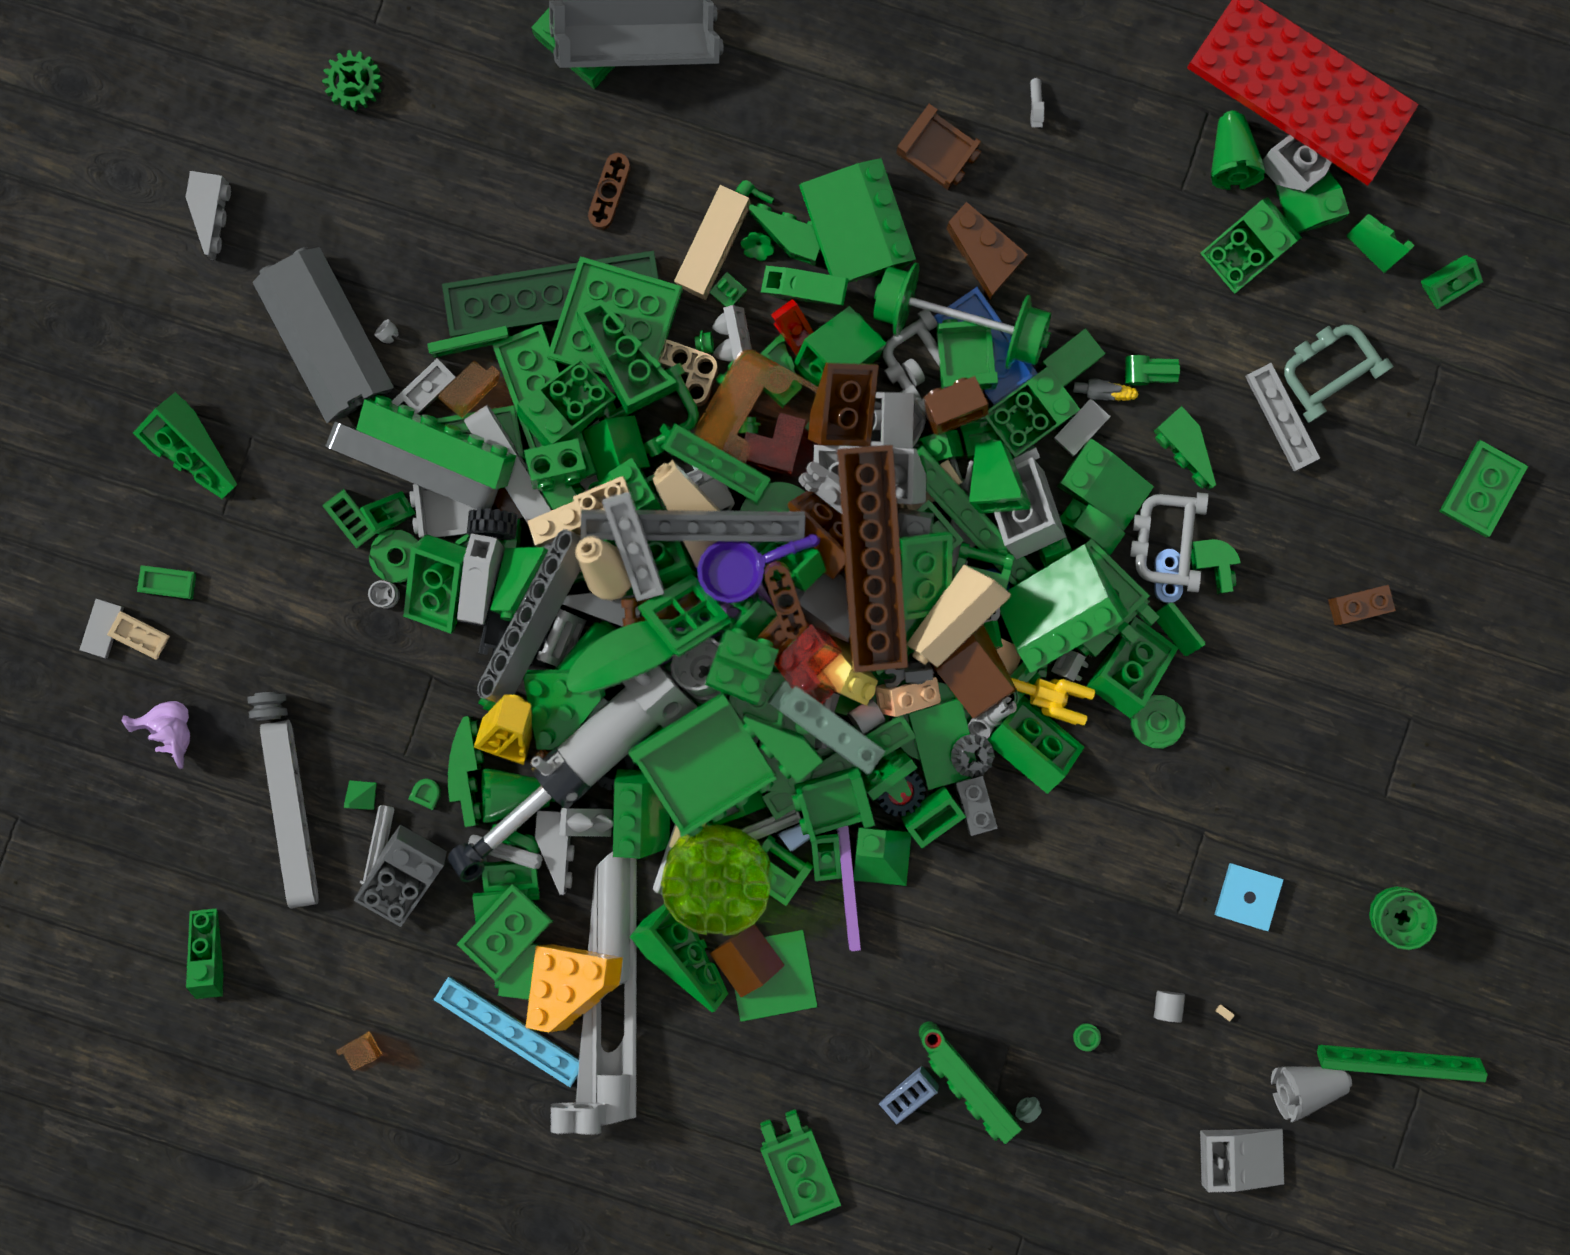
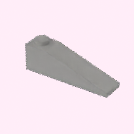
M1291 135L1274 146L1262 160L1265 166V173L1276 185L1304 192L1326 175L1332 163Z

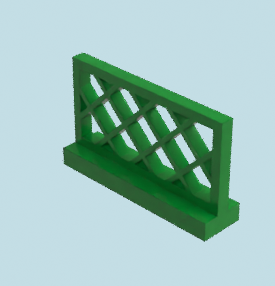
M664 423L660 428L661 433L666 438L661 446L662 449L757 503L771 480L768 476L676 423L673 428Z

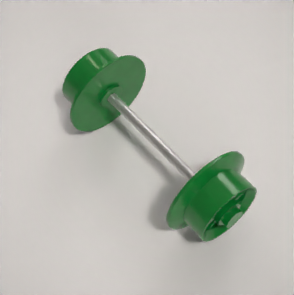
M914 263L908 272L893 267L887 268L881 284H878L875 292L874 319L893 324V334L895 337L901 334L911 306H915L1012 334L1006 359V369H1010L1016 360L1036 365L1042 348H1047L1051 336V332H1048L1051 312L1032 307L1031 295L1029 294L1023 302L1014 327L914 298L919 278V263Z

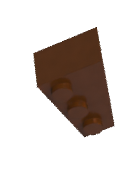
M967 202L948 222V233L963 258L966 259L973 275L978 279L985 291V295L990 301L1020 267L1028 254Z

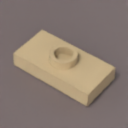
M122 611L118 613L107 634L158 660L170 638L169 635Z

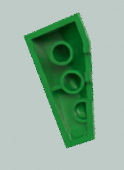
M677 895L673 896L643 919L629 937L648 960L709 1011L715 1012L728 995L727 989L716 965L709 961L705 952L707 945L704 939L700 940L694 927L697 924L694 916Z

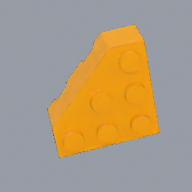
M554 944L536 946L526 1028L544 1032L562 1031L569 1028L573 1021L588 1012L600 1002L604 995L620 985L623 957Z

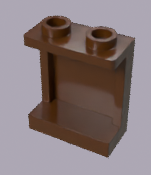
M928 104L898 145L896 154L949 190L952 184L957 186L966 174L963 169L968 162L973 165L979 157L981 151L978 148L981 141L977 138L975 141L937 115L938 109Z

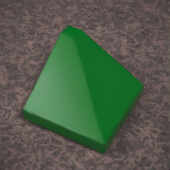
M349 780L344 808L374 810L377 783Z

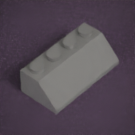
M814 445V462L839 476L837 449L861 446ZM893 448L897 504L925 503L926 473L917 450L913 448Z

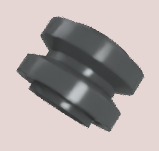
M263 692L254 693V696L247 697L248 704L254 706V709L249 711V718H256V721L281 719V716L288 715L287 708L281 705L287 701L286 694Z

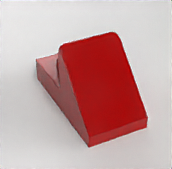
M792 299L772 313L771 316L775 321L774 326L784 336L785 341L797 356L804 339L811 335L813 330L798 304Z

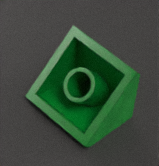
M635 416L607 418L583 431L598 473L596 475L598 482H601L610 471L630 458H633L642 470L650 468Z

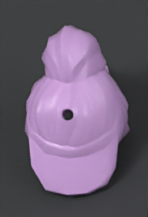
M177 701L161 703L137 719H132L126 715L122 717L121 721L129 732L147 728L151 733L148 736L149 740L164 743V747H156L155 751L173 754L171 757L174 758L178 768H183L184 754L190 743V732L186 724L189 718L188 709L182 703Z

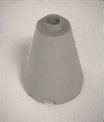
M1278 1067L1272 1072L1271 1085L1276 1084L1277 1092L1273 1093V1097L1281 1115L1286 1120L1291 1119L1290 1122H1295L1349 1093L1352 1079L1345 1070L1322 1069L1321 1067Z

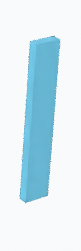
M451 976L447 978L434 998V1001L571 1088L578 1077L579 1058L537 1031L526 1028V1024Z

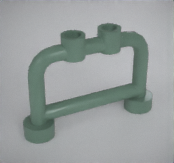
M1341 325L1332 330L1328 326L1316 334L1318 340L1311 345L1308 341H1305L1294 349L1296 355L1287 361L1284 368V376L1295 395L1307 410L1303 413V416L1308 423L1327 411L1321 403L1323 400L1367 371H1370L1376 379L1394 367L1388 358L1385 360L1381 359L1365 334L1358 327ZM1342 336H1352L1367 359L1310 396L1296 377V367Z

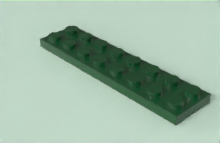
M654 251L595 260L659 279ZM578 263L442 284L450 337L454 338L507 326L508 329L559 322Z

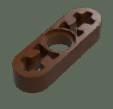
M621 153L611 154L607 158L588 212L591 225L598 230H604L611 226L630 173L629 160ZM618 160L622 161V165L625 167L624 170L619 169L616 176L617 180H621L620 183L612 179L614 168L611 165L612 163L617 164ZM604 186H615L617 188L616 195L613 198H605L602 195ZM600 200L607 204L604 213L608 218L607 220L602 219L600 223H597L594 214H600L602 204L598 203Z
M772 562L765 569V580L783 634L792 640L800 639L807 631V624L789 568L783 562ZM777 569L780 573L785 572V574L781 575L784 586L778 588L776 578H770L773 576V571ZM783 594H789L794 598V602L789 607H782L778 604L779 597ZM793 613L795 622L800 624L797 631L787 628L790 626L788 614Z

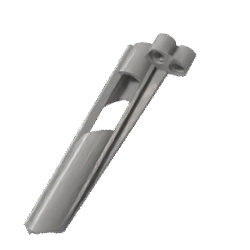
M611 852L596 866L588 951L623 957L620 985L624 984V1036L618 1048L613 1052H605L601 1047V1000L603 997L600 999V1002L583 1014L576 1102L551 1104V1133L599 1134L601 1133V1126L636 1117L637 946L629 936L637 928V858L613 857V852Z

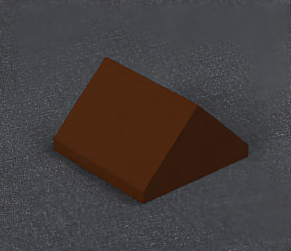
M751 922L709 953L740 997L763 986L785 966L754 922Z

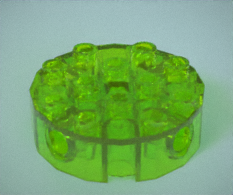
M719 824L702 826L703 830L692 837H689L688 834L684 837L680 836L668 852L661 880L664 905L677 922L695 933L707 935L708 932L713 934L723 933V936L734 935L754 925L766 910L773 876L769 856L756 839L740 829Z

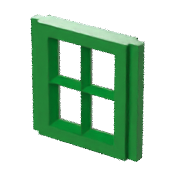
M692 574L664 590V594L654 596L638 608L647 622L678 657L732 623L727 613L714 598L705 593L699 580ZM694 591L702 602L685 612L677 600ZM673 604L681 615L664 625L656 613ZM706 606L715 617L698 627L689 615ZM685 619L694 630L677 640L669 631V628Z

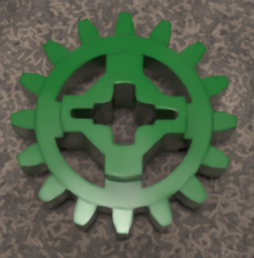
M348 50L347 57H343L338 53L337 62L329 60L332 68L324 69V73L328 76V78L322 80L323 84L328 87L325 90L326 94L333 96L331 100L335 105L341 102V107L344 110L351 105L353 110L357 111L358 104H362L364 108H367L366 101L368 99L373 102L376 101L373 93H381L380 87L376 84L383 82L381 76L377 75L380 71L378 66L372 65L374 61L370 56L364 60V55L360 51L356 57H354L351 50ZM369 73V84L366 86L367 74ZM337 75H338V76H339V83L337 84V88H336V77H337ZM346 76L354 80L357 79V82L360 86H358L356 83L348 82Z

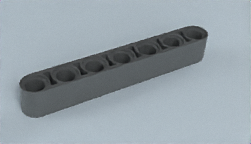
M337 421L334 422L325 445L334 451L475 509H491L499 490L488 487Z
M567 529L561 530L556 535L479 681L477 691L480 698L497 703L504 695L508 696L516 693L581 569L576 556V548L581 541V535Z

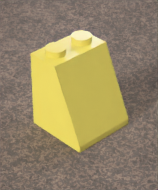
M809 627L805 636L807 643L798 651L790 672L867 706L875 694L878 680L870 671L853 672L851 646L847 641Z

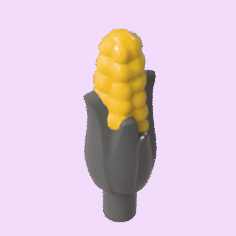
M1093 378L1089 379L1088 383L1074 382L1073 392L1087 394L1086 397L1092 400L1129 401L1131 399L1135 400L1138 397V391L1135 388L1110 383L1106 380Z

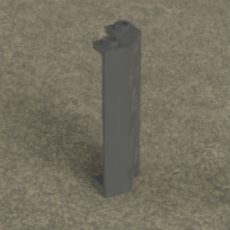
M549 0V28L551 37L555 39L553 54L554 60L560 68L719 63V55L723 54V40L713 30V22L717 21V7L711 0Z
M308 247L300 248L293 255L274 265H268L259 271L260 275L253 281V284L326 423L347 418L359 406L363 405L364 399L376 398L377 395L385 396L394 388L320 247L308 249Z

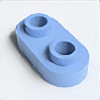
M1165 549L1159 552L1154 559V572L1178 574L1180 554L1173 549ZM1167 557L1173 559L1174 564L1172 567L1165 565ZM1154 583L1155 596L1163 603L1175 602L1183 593V585L1170 584L1173 586L1174 592L1168 594L1165 591L1167 584Z

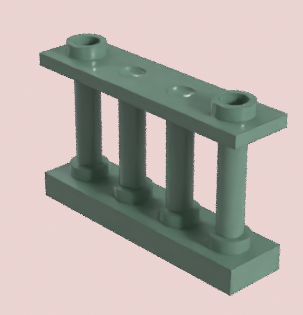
M785 680L768 701L774 708L867 774L872 771L885 753L883 749L797 686L793 687Z

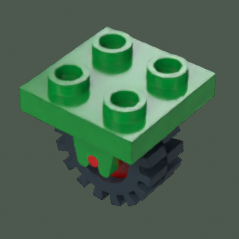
M901 747L882 757L869 774L863 770L859 771L866 792L873 801L876 799L888 814L890 812L893 816H897L898 813L901 816H906V811L910 813L915 812L912 807H920L919 799L924 800L925 795L922 791H925V786L922 784V779L914 771L917 766Z

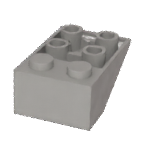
M1283 1129L1200 1130L1202 1186L1207 1192H1236L1284 1184Z

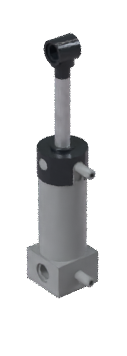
M662 664L642 675L624 681L623 684L626 687L560 746L555 747L543 759L539 756L532 759L531 764L534 766L532 772L541 786L475 845L473 843L461 844L449 853L448 860L463 882H471L480 877L485 869L486 856L551 798L556 800L562 807L570 808L593 787V784L629 753V749L641 743L660 725L665 728L697 708L694 701L678 685L672 674Z

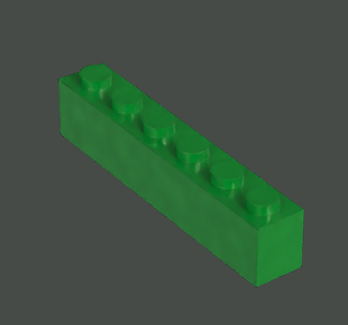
M377 395L376 398L364 399L356 428L357 431L493 489L508 486L517 457L509 453L508 448L498 444H487L484 442L485 439L478 435L469 434L468 436L461 433V428L457 426L442 425L433 416L414 413L415 409L406 405L397 406L391 403L392 399Z

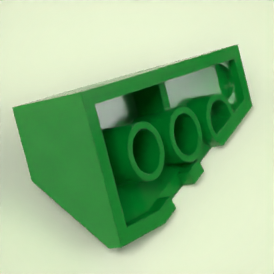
M176 392L157 406L133 432L152 453L158 457L166 456L174 462L173 467L179 471L187 470L194 475L197 483L221 499L237 485L197 414Z

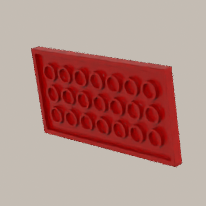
M1232 0L1187 67L1367 186L1375 177L1419 105L1259 0Z

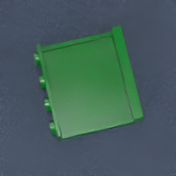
M723 692L629 749L630 757L634 763L638 764L679 829L681 837L687 834L689 837L696 835L703 830V824L710 820L714 823L727 815V809L734 805L736 808L743 806L750 801V795L757 791L761 794L774 786L773 781L776 780L773 770L753 738L743 728V722Z

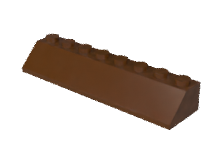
M893 445L837 449L853 672L907 668Z

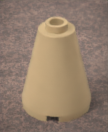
M587 537L579 542L576 548V556L589 590L603 600H615L625 596V592L632 585L619 548L595 537Z

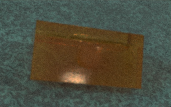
M473 361L439 394V399L458 416L463 418L498 383L500 372L493 366L486 371L477 362Z

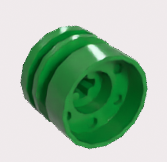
M1400 886L1386 888L1377 894L1371 903L1369 917L1373 929L1380 937L1397 948L1407 950L1419 948L1430 941L1436 931L1437 917L1435 909L1426 898L1409 888ZM1396 912H1397V913H1401V912L1404 913V914H1405L1404 919H1402V918H1399V919L1395 918Z

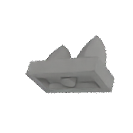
M734 305L723 308L724 313L715 320L712 329L720 334L729 335V339L722 342L712 355L717 359L729 362L733 360L740 362L754 360L744 308Z
M561 808L559 835L611 837V829L614 826V821L612 820L613 810Z

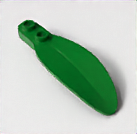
M705 607L689 615L698 627L707 622L702 621L700 618L710 620L715 617ZM660 619V620H661V621L664 623V625H665V624H667L668 622L672 621L673 619H671V620H670V619ZM685 619L669 628V631L677 640L694 630ZM647 621L633 623L608 633L592 644L572 666L566 680L567 688L573 694L595 692L642 675L663 664L675 654ZM676 628H683L684 631H677Z

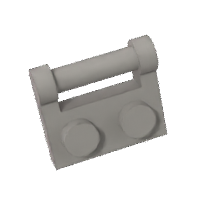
M559 609L542 652H538L536 659L558 666L578 642L587 620Z

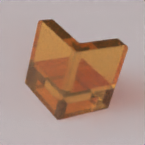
M369 1031L336 1050L338 1056L342 1053L344 1054L351 1069L354 1071L382 1055Z

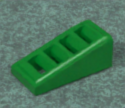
M345 489L323 504L324 509L356 549L376 534L369 526L358 505ZM345 499L347 504L335 512L333 507ZM352 508L354 512L342 521L340 516ZM359 517L361 519L351 529L347 528L346 525L355 518ZM366 525L368 529L355 538L353 534Z

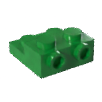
M733 628L732 631L727 630L721 637L705 685L757 705L766 680L771 674L778 650L772 648L773 643L769 640L759 638L757 641L747 638L748 633L738 628Z

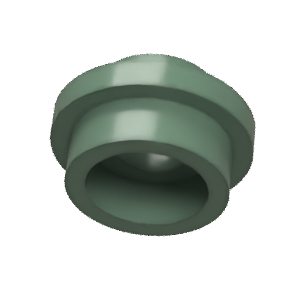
M1035 1097L1022 1099L1016 1107V1117L1025 1123L1034 1121L1042 1111V1108L1039 1106L1040 1102Z

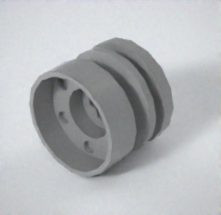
M712 638L705 640L680 657L675 654L671 662L672 676L678 685L694 701L701 705L721 693V691L705 685L719 642Z

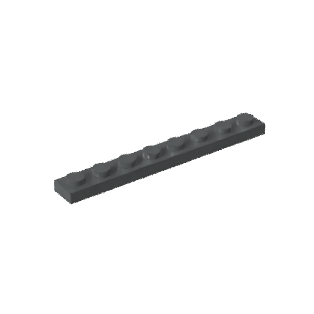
M581 510V540L587 537H595L600 540H615L605 510ZM637 510L647 540L794 542L803 539L805 533V512Z

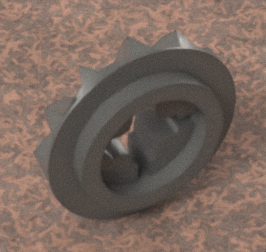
M970 734L963 736L952 748V764L961 775L971 778L984 775L989 768H992L993 758L995 757L993 746L986 738L980 735ZM975 750H978L977 755L982 761L973 760L971 763H968L969 758L964 751L974 753Z

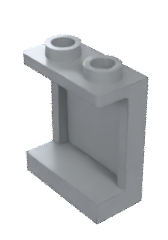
M413 484V491H410V503L412 507L416 508L417 518H413V529L415 534H419V538H423L426 534L436 538L467 535L468 512L475 508Z

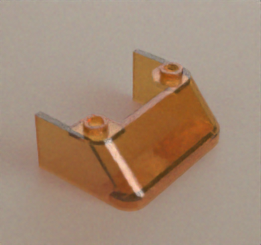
M745 349L735 358L698 422L694 434L745 463L750 455V447L747 441L739 437L737 433L763 388L773 393H782L790 387L793 380L816 393L818 387L757 351Z

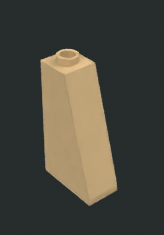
M673 460L669 464L661 465L656 470L655 477L652 479L667 510L721 511ZM684 541L697 568L702 554L709 546L718 541Z
M963 565L950 586L944 591L906 644L914 651L912 656L924 665L930 662L938 667L1011 594L993 579Z

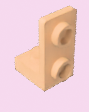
M936 677L922 684L910 683L893 688H888L885 684L875 687L877 706L882 714L898 717L941 702Z

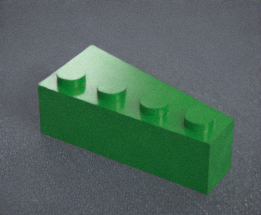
M602 299L577 310V321L627 415L676 391L677 382L674 378L666 373L661 364L627 330L624 323Z

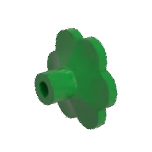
M751 232L748 237L741 240V246L745 249L744 254L749 258L755 257L757 260L763 261L774 252L771 239L762 233Z

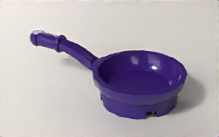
M812 534L809 537L794 542L790 541L789 544L774 549L764 556L745 541H718L709 546L700 557L697 568L699 583L705 593L717 601L725 603L741 602L752 596L761 585L765 564H770L785 556L796 554L811 547L814 548L819 544L820 538Z

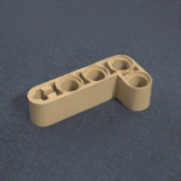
M667 339L659 363L662 367L669 369L676 365L673 362V358L677 353L687 354L688 359L682 365L685 371L683 374L688 376L686 386L689 392L696 386L703 388V396L700 399L693 400L697 407L704 405L709 399L715 382L714 379L718 374L716 360L707 353ZM702 362L712 363L713 369L710 373L702 374L699 372L698 368Z

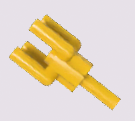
M1011 678L1017 691L1030 695V704L1042 707L1044 715L1074 725H1085L1087 715L1065 709L1064 707L1068 700V694L1081 699L1087 698L1092 700L1095 695V689L1064 679L1046 681L1038 678L1033 685Z

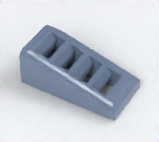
M800 825L778 834L790 851H794L810 839L809 834L803 836Z
M921 1066L888 1094L879 1105L898 1124L937 1094L939 1084ZM918 1080L926 1087V1090L920 1085ZM912 1086L920 1096L916 1097L909 1088ZM902 1093L911 1102L909 1105L900 1096ZM895 1100L903 1111L899 1112L891 1102Z

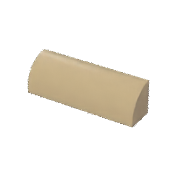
M722 185L719 186L674 280L677 285L682 286L684 290L704 300L707 299L747 215L749 205L751 204L748 197Z

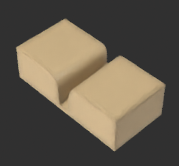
M1219 1005L1215 1010L1228 1021H1231L1234 1017V1014L1222 1005Z

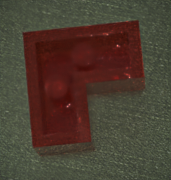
M779 413L773 439L746 432L739 457L740 461L792 475L806 420Z
M811 624L775 659L774 665L792 690L797 686L822 705L837 690L823 670L842 651L828 632Z

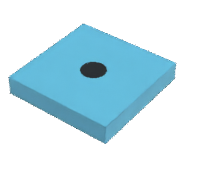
M1229 863L1214 915L1268 931L1283 879Z

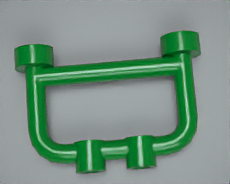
M678 363L665 371L677 382L676 391L688 412V419L680 424V426L691 431L699 420V411L681 377V374L685 373L681 363ZM612 402L597 418L625 417L627 413L623 406L616 408L614 402ZM663 434L644 443L646 454H649L651 458L665 451L661 447L666 440Z

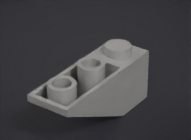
M190 171L186 200L203 252L211 260H216V254L220 253L222 247L220 231L221 227H224L226 223L224 208L225 202L230 199L231 186L223 176Z
M472 533L470 535L463 562L457 619L460 621L481 625L485 623L505 550L497 538Z
M538 810L535 839L559 894L564 895L567 892V888L571 889L573 875L572 872H568L569 861L574 859V845H570L571 836L559 835L561 811Z

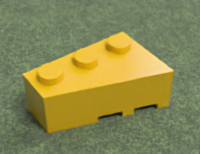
M504 695L482 718L474 748L524 765L533 736L531 704L524 702L519 696Z

